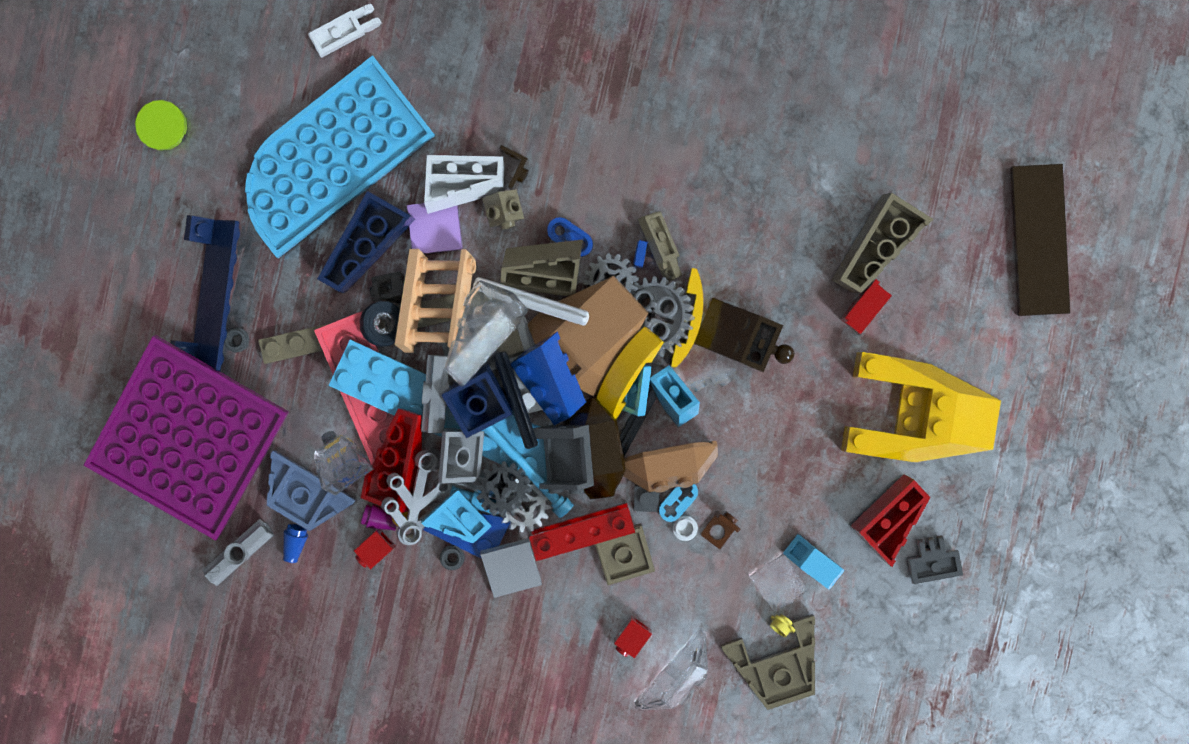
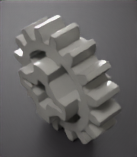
M607 253L606 260L598 256V264L590 262V266L593 268L592 271H585V274L589 276V280L583 281L586 286L595 285L608 279L610 276H615L622 285L627 281L625 288L629 292L631 290H638L633 285V282L639 281V278L632 275L637 271L634 266L628 267L631 261L627 258L622 261V256L619 254L613 259V256ZM609 265H617L622 267V269L612 270Z

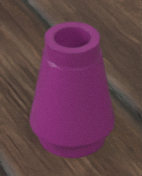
M374 504L372 506H365L360 524L366 525L365 528L396 530L397 526L394 524L392 516L387 514L382 508Z

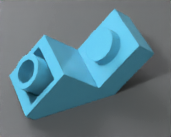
M799 534L796 535L783 552L800 569L829 590L845 571L829 556L819 551Z

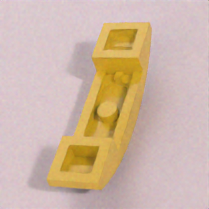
M695 268L690 269L685 294L695 296L693 302L694 309L691 312L695 319L689 321V325L693 329L687 331L689 338L685 340V344L681 343V347L674 344V353L670 366L674 368L684 360L692 348L702 320L703 290L699 273Z
M643 327L620 353L607 373L597 395L600 404L615 419H617L626 402L623 399L645 363H652L664 343L647 327Z

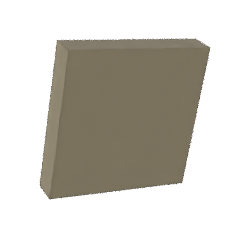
M641 523L633 525L635 529L633 534L595 544L607 585L655 572Z

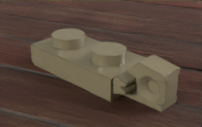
M658 211L639 218V224L658 268L661 270L662 276L669 281L682 276L677 257L680 255L662 213Z

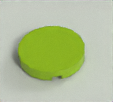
M164 100L152 101L144 105L138 112L135 121L136 133L140 140L150 148L159 151L171 150L182 142L184 134L186 135L187 120L182 110L173 103Z

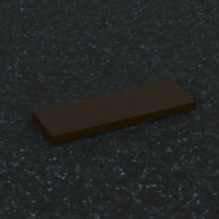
M1063 164L1012 166L1010 170L1018 316L1070 314Z

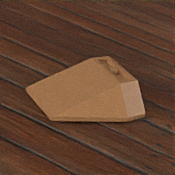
M615 276L557 301L588 311L589 320L586 325L582 326L539 312L527 324L535 344L558 332L560 336L558 343L562 353H566L569 361L566 363L571 375L575 374L582 391L594 397L598 395L601 385L615 360L640 331L648 315L647 310Z

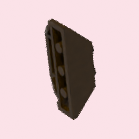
M597 398L585 399L586 403L566 420L565 425H589L594 486L585 488L584 493L590 500L612 497L615 495L616 489L626 471L617 420L600 404Z

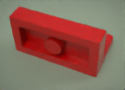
M874 279L859 294L840 318L842 322L859 335L892 296L878 285L880 281Z

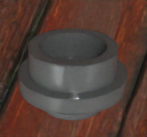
M235 327L227 331L224 344L232 352H242L248 347L250 338L244 329ZM237 335L241 337V343L238 345L234 343V337Z
M449 545L441 551L440 562L445 569L457 570L463 565L465 554L461 548ZM450 553L456 554L457 560L455 562H451L448 559Z

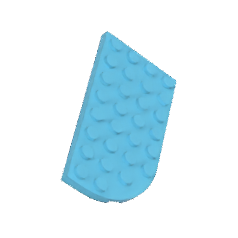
M373 55L270 135L254 155L255 159L249 173H247L245 185L247 210L255 230L276 258H280L435 137V134Z

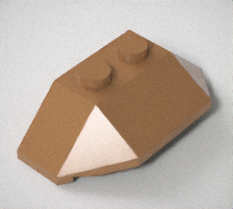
M717 441L690 443L631 455L624 458L626 471L623 477L648 492L655 491L660 493L667 491L669 488L690 487L695 483H699L718 457Z

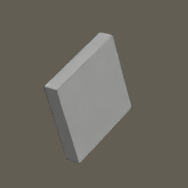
M529 538L480 551L494 598L542 585Z

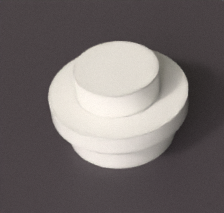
M680 516L674 521L673 533L678 539L688 541L696 536L698 526L692 517Z

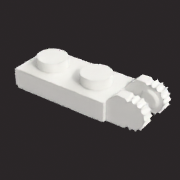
M372 4L365 5L355 11L351 10L308 34L321 58L362 37L366 32H370L382 24L379 18H373L362 25L358 22L357 19L363 18L374 11Z

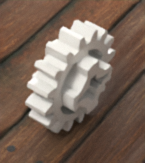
M533 482L527 485L531 487L536 497L526 493L530 499L529 502L533 501V503L525 507V510L514 509L515 514L519 515L523 522L514 519L509 511L506 512L505 518L501 521L502 523L509 521L510 530L518 526V531L523 532L526 526L529 532L534 531L533 524L541 527L542 522L540 519H548L549 517L544 513L545 510L551 509V506L545 503L549 499L543 496L542 492ZM539 505L538 513L534 517L533 511L535 507Z

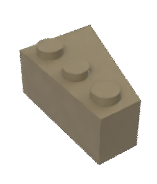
M583 239L506 248L501 268L500 284L520 290L570 296L575 294Z

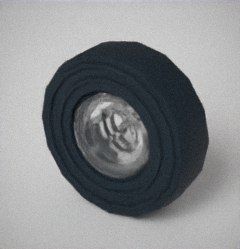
M378 301L369 305L362 312L360 318V330L363 337L369 343L378 347L394 344L400 309L395 304L387 301ZM380 317L381 320L386 319L387 321L385 324L386 330L385 328L380 329L378 327Z

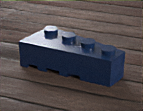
M367 191L317 279L345 294L406 231L415 218Z

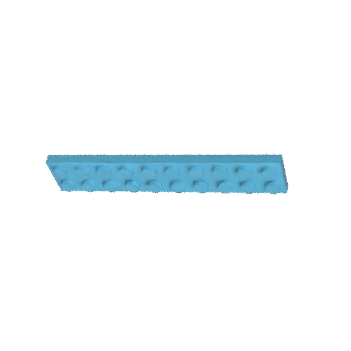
M350 339L328 386L394 416L398 408L420 414L422 428L424 406L422 404V393L426 374ZM446 406L444 429H461L450 409ZM513 414L494 424L493 426L518 453L547 481L544 440L537 439L538 445L536 447L526 449ZM531 422L533 428L540 427ZM484 431L482 456L499 464L505 461L508 467H510L514 462ZM433 433L442 437V433Z

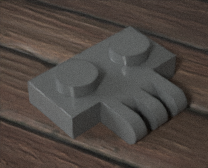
M942 535L936 537L938 546H935L933 537L927 538L928 548H925L923 539L917 540L919 557L907 559L912 584L963 576L959 551H946Z

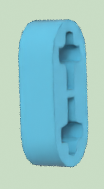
M695 484L692 485L690 490L693 493L692 496L686 495L681 501L678 499L682 494L681 487H674L659 505V513L662 519L673 522L686 511L698 496V489ZM677 501L678 504L674 508L676 514L674 516L672 514L664 515L666 512L664 506L666 504L671 506Z

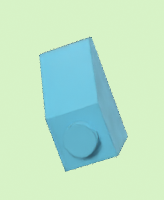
M670 365L650 377V383L663 409L678 428L698 415L700 402Z

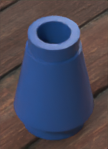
M288 524L287 529L283 532V560L289 563L298 562V558L309 536L307 530L298 524Z

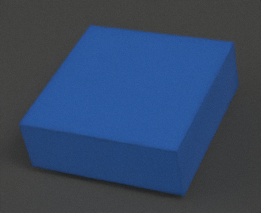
M637 241L633 261L634 267L643 268L648 242Z

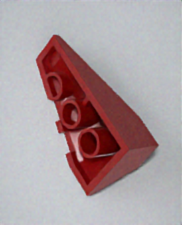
M398 408L386 432V439L382 447L378 448L375 453L377 457L372 467H368L365 473L361 499L381 506L385 498L392 497L398 502V510L401 513L409 511L398 493L391 489L386 481L390 474L398 473L404 479V485L412 495L418 469L415 464V457L422 451L420 414ZM399 478L394 479L392 485L397 484ZM393 502L388 504L387 509L393 507Z

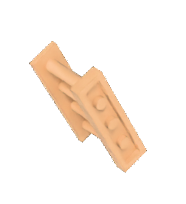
M409 249L395 345L404 353H414L417 342L448 343L447 346L456 354H461L462 346L466 342L464 330L472 273L476 271V261L466 249H461L460 261L428 260L419 249ZM429 270L458 271L456 284L424 283L425 275ZM425 294H455L453 308H421L422 297ZM421 318H451L450 331L418 332V321Z

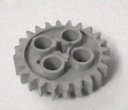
M653 276L651 283L647 278H643V285L634 282V286L638 290H631L630 293L641 305L645 298L650 297L649 305L644 307L648 315L656 316L657 314L662 319L674 320L673 324H669L656 318L650 320L646 317L641 329L647 327L657 335V331L665 327V334L659 337L664 343L658 354L664 357L665 349L674 353L672 345L676 344L681 347L679 339H688L689 337L684 332L685 330L693 329L688 324V321L695 319L693 315L688 313L694 309L691 304H687L691 300L690 297L683 295L685 290L682 287L677 288L678 284L672 281L669 284V280L665 277L659 282V279ZM673 303V310L670 313H665V307Z

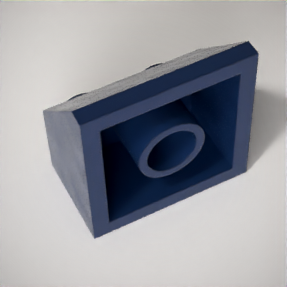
M488 363L467 373L441 394L466 439L512 415L509 400Z

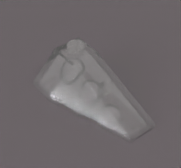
M482 280L475 284L465 298L463 304L465 306L462 318H459L457 324L459 327L457 336L451 343L444 369L461 387L472 378L509 337L529 311L513 292Z

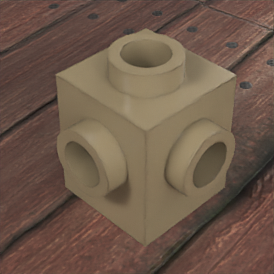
M517 189L496 192L482 198L490 228L500 226L501 230L515 227V222L524 219Z

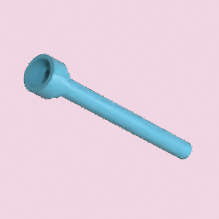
M493 425L484 429L519 468L525 471V475L529 477L538 489L540 483L546 482ZM539 489L552 503V511L558 518L566 515L574 506L567 497L564 498L557 493L550 494L549 489Z

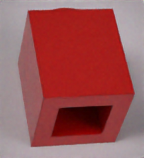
M378 529L354 550L357 554L355 558L364 568L368 566L371 570L396 545L381 529Z
M631 615L614 638V644L617 645L615 649L623 656L628 657L630 655L635 659L651 637L652 630Z

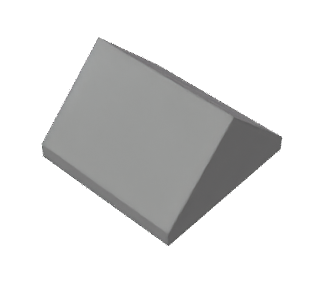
M445 428L443 430L438 483L480 482L478 477L481 475L484 431H480L466 439L461 429Z

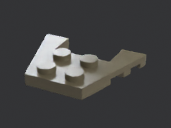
M813 614L792 621L799 646L752 662L749 660L742 637L720 644L724 653L767 710L815 695V617Z

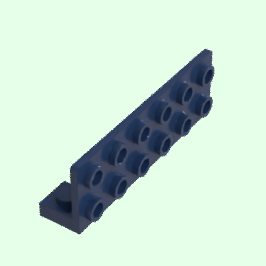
M187 215L184 240L206 244L193 343L171 340L170 343L213 367L215 371L220 372L224 361L223 347L227 337L226 323L227 316L230 313V293L234 284L232 278L233 270L237 261L236 246L237 240L240 237L239 221L214 220Z

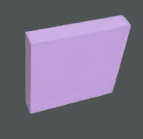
M425 203L407 205L408 214L415 218L409 226L412 249H419L423 254L463 249L458 205L427 214Z

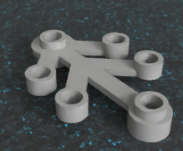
M422 450L415 457V464L418 469L412 495L404 485V479L398 473H392L387 477V485L398 493L409 509L407 520L398 510L399 504L394 498H385L382 501L381 507L387 514L392 516L399 526L397 538L405 545H414L419 542L422 536V529L425 527L421 521L440 504L439 501L433 500L441 494H446L451 488L450 483H445V486L439 489L441 483H438L439 478H437L433 483V488L423 495L428 472L433 471L438 463L436 455L429 450ZM427 456V460L421 463L422 459ZM399 478L398 483L392 485L393 480ZM393 502V507L387 509L388 504ZM430 504L428 507L429 512L418 519L419 511ZM412 528L411 533L408 534V535H405L406 532H407L409 529Z

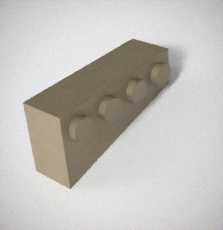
M893 193L883 194L836 271L832 281L851 293H862L884 268L900 254V251L919 235L918 233L933 218Z

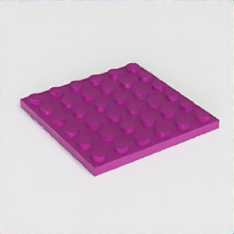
M155 335L152 336L83 466L216 541L223 532L289 411L227 375L215 371L213 367Z

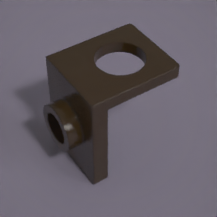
M501 145L499 149L502 153L520 161L508 185L510 190H515L518 183L523 184L529 170L526 167L529 160L521 154Z

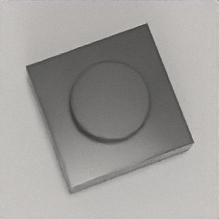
M635 485L634 511L659 512L660 493L655 491L648 492L642 487Z

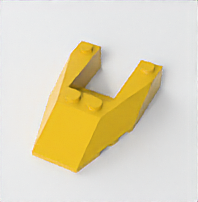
M866 352L856 353L853 377L900 384L902 386L894 434L845 426L841 446L842 451L909 462H921L993 450L1001 400L932 364Z

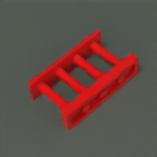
M626 502L536 528L534 531H531L532 535L529 536L535 560L539 561L633 534L635 529Z

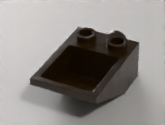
M715 298L710 303L694 342L695 345L762 373L771 354L775 355V359L781 364L790 363L795 356L794 349L790 345H775L783 328L782 324ZM763 329H768L770 331V336L768 338H763L761 336V331ZM753 352L760 353L761 357L759 361H753L751 359V354Z

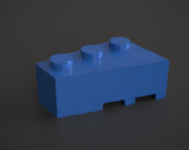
M558 332L528 348L510 363L553 425L570 418L586 403L575 374L571 375L566 363L569 361L566 353H562L558 340L560 336Z

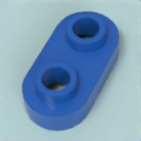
M558 217L551 220L548 224L547 233L553 242L583 239L585 247L581 250V257L587 256L592 251V238L567 219ZM561 226L565 229L563 235L555 233L557 227Z

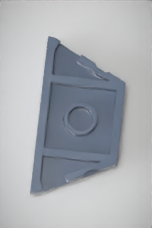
M276 450L271 452L270 458L272 461L268 481L267 506L306 530H313L356 502L357 499Z

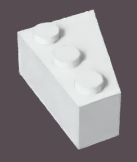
M427 155L424 197L427 214L504 191L505 169L503 157Z

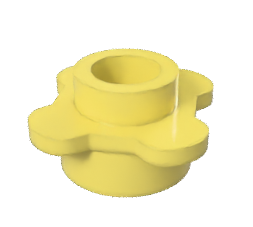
M780 614V616L770 617L772 620L770 627L782 637H787L790 632L794 633L796 631L791 626L793 624L792 621L786 616Z

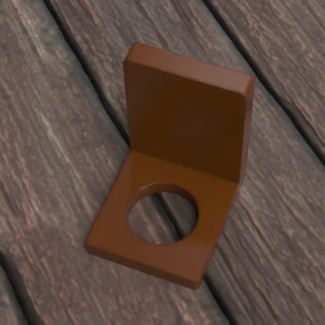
M717 511L700 535L718 549H721L734 531L738 533L741 529L736 525L738 520L727 511L724 515ZM721 525L724 528L725 533L721 539L711 537L710 530L713 526Z

